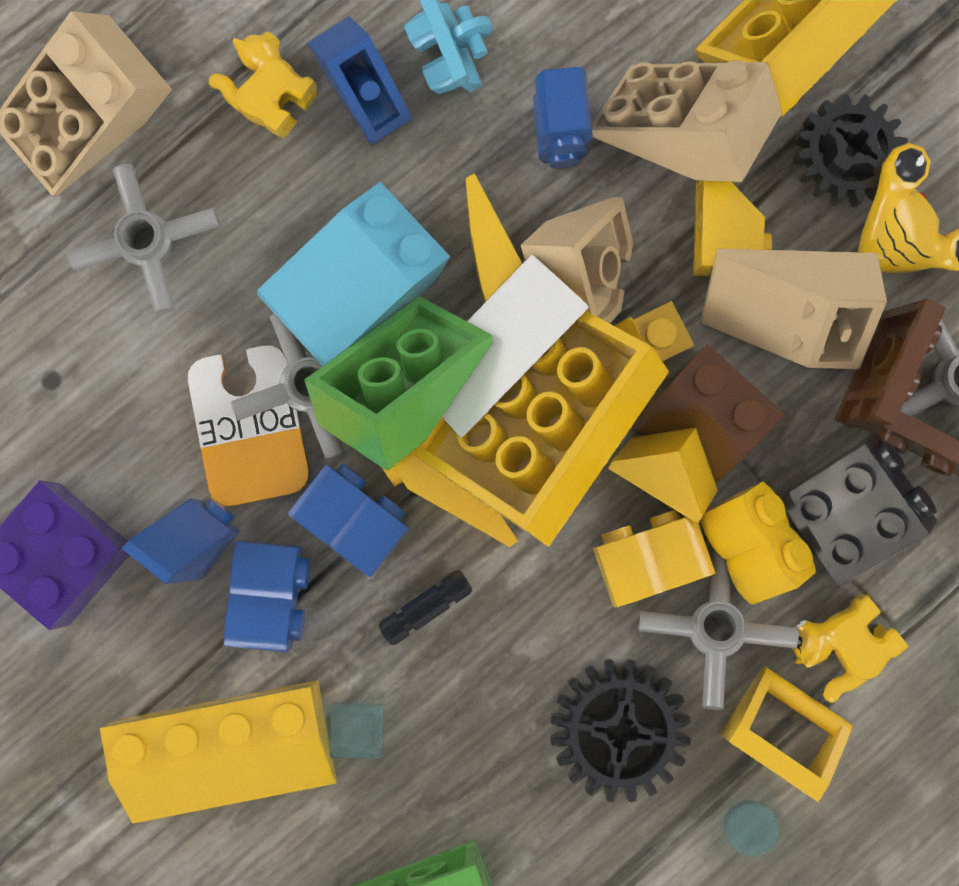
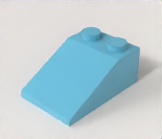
M379 182L343 208L257 290V295L316 360L324 366L433 286L441 275L450 256L391 192Z

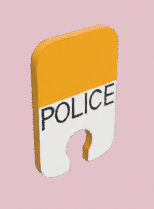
M259 346L246 349L248 363L256 373V384L248 394L243 396L231 395L225 389L223 376L226 368L223 355L221 354L197 360L188 372V385L208 489L211 497L223 506H238L295 494L307 485L310 478L309 464L297 410L291 408L286 403L238 421L231 406V401L279 384L281 373L288 363L285 355L273 346Z

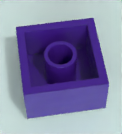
M39 480L0 525V589L48 630L67 627L128 558L129 554L122 550L127 540L62 484Z

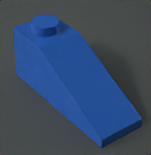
M210 497L205 503L202 500L190 498L129 539L122 550L165 584L199 580L206 576L239 534L240 530L230 523L234 518V514L215 499Z

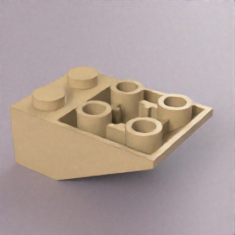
M71 11L0 108V134L52 196H58L144 126L172 89L109 15Z
M734 60L727 63H696L692 61L681 64L639 63L629 67L593 121L592 132L593 137L693 180L742 182L782 114L768 62Z
M717 249L702 311L701 323L807 368L860 369L887 303L878 254Z

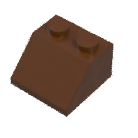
M706 344L640 413L631 428L640 436L696 427L716 484L761 442L785 414L712 347Z

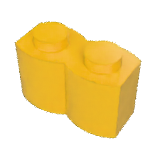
M763 481L719 501L706 510L700 520L708 541L715 551L726 560L727 569L733 584L742 597L751 605L797 589L816 573L810 547L789 526L783 501Z
M673 510L649 518L652 528L643 532L633 534L631 526L628 525L602 534L601 537L604 545L593 548L612 606L620 607L716 574L699 525L687 517L682 518L678 511Z

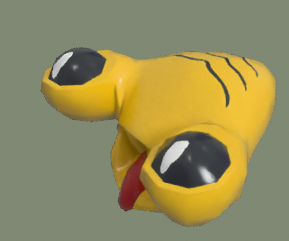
M906 143L894 148L882 164L878 189L860 237L858 252L877 253L882 273H905L930 268L959 272V228L945 235L939 233L940 220L927 201L926 195L915 189L928 176L931 160L923 147L912 143Z

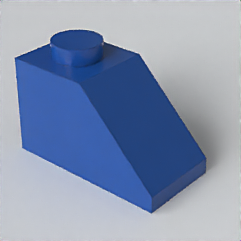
M350 16L307 43L330 85L371 145L413 119L370 35Z

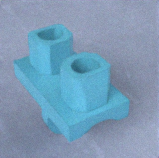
M420 0L424 10L405 23L404 28L410 42L419 52H423L437 43L443 56L422 67L429 88L438 94H442L460 86L469 92L483 86L467 47H470L474 59L481 58L488 53L483 40L493 31L489 17L477 16L473 18L469 6H462L455 11L460 23L458 25L449 4H440L438 0Z

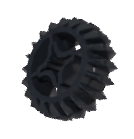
M609 658L604 660L605 676L599 677L594 667L587 665L584 667V670L591 681L583 687L579 680L573 676L568 680L572 690L577 693L574 699L561 693L557 695V703L568 709L567 714L552 713L550 715L551 724L565 728V731L552 734L550 741L552 746H568L567 749L561 751L556 756V760L559 766H567L576 762L568 774L569 780L575 784L586 775H589L585 785L587 794L593 796L598 792L601 784L604 783L605 798L608 802L615 801L618 787H624L627 800L634 802L637 800L635 786L642 784L648 795L652 796L657 793L656 787L651 781L656 775H659L667 784L673 781V776L665 768L668 761L676 766L684 765V757L673 749L675 745L682 747L690 746L691 738L684 733L676 732V728L686 727L691 723V719L686 713H672L681 707L685 700L679 693L664 698L672 686V681L669 678L663 677L651 685L655 676V668L646 665L641 670L639 676L635 677V661L628 658L623 663L622 674H617L616 665ZM618 688L617 695H614L612 706L608 711L602 714L582 715L586 706L596 696L607 690ZM634 689L648 695L652 699L660 716L661 728L636 720L635 703L633 702ZM624 713L627 717L625 722L630 728L634 727L636 731L623 733L616 746L614 736L610 731L606 732L604 728L617 726ZM578 731L589 733L591 737H597L606 742L605 755L608 758L606 768L595 764L585 756L579 746ZM653 743L657 744L651 755L642 763L629 769H623V766L627 764L629 753L634 748L646 745L653 746Z

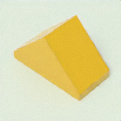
M696 427L632 437L608 468L697 524L718 492Z

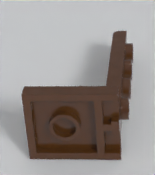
M927 298L883 311L860 369H856L834 420L849 428H863L876 434L882 444L886 441L889 442L900 454L910 451L922 457L920 465L932 472L944 476H951L954 473L959 476V440L900 411L904 402L913 396L919 386L921 375L918 373V370L925 355L936 346L940 339L942 326L939 323L946 308Z

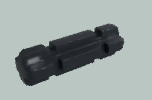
M460 570L454 571L441 580L442 585L439 587L433 585L401 607L402 612L399 614L394 612L383 619L378 626L386 641L390 645L398 644L410 636V630L414 628L417 631L448 610L451 602L455 601L458 603L470 595L472 586Z

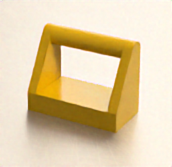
M765 666L760 670L719 734L819 802L832 780L853 725ZM767 692L829 733L828 738L808 769L749 730Z

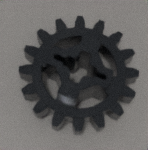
M843 94L836 102V107L829 100H825L817 109L818 115L814 113L808 115L802 123L806 131H800L794 140L796 145L804 149L796 154L793 158V163L806 165L807 170L799 180L801 183L811 180L817 183L813 192V196L816 198L825 191L830 192L832 206H837L845 196H848L852 207H858L864 201L865 195L873 202L878 189L883 162L894 148L908 143V138L895 137L894 131L902 123L901 120L894 119L887 122L884 119V115L888 106L882 104L875 111L870 109V100L867 95H864L856 105H852L848 94ZM843 121H851L855 123L845 124ZM848 145L855 150L852 157L845 152ZM819 151L823 154L824 164L821 160ZM855 177L859 181H847L841 178Z

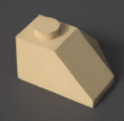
M613 197L547 220L521 244L523 261L525 262L533 254L590 306L586 310L587 312L608 323H611L621 312L625 291L617 289L621 262H630L633 248V238L623 197Z

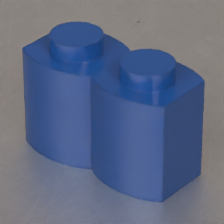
M582 67L543 70L535 78L536 93L533 95L538 157L542 163H549V166L554 169L574 167L580 163V159L588 154V142L593 137L586 71Z
M342 463L337 470L326 464L288 514L348 562L371 577L410 528L402 522L407 512L385 495H382L377 502L361 490L366 481Z
M244 540L235 542L231 566L230 596L225 621L224 646L288 652L292 649L293 641L302 640L305 610L297 609L299 589H307L311 569L310 558H303V546Z

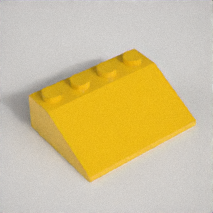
M585 311L462 438L442 417L427 440L411 453L549 547L665 379L669 370L651 345Z

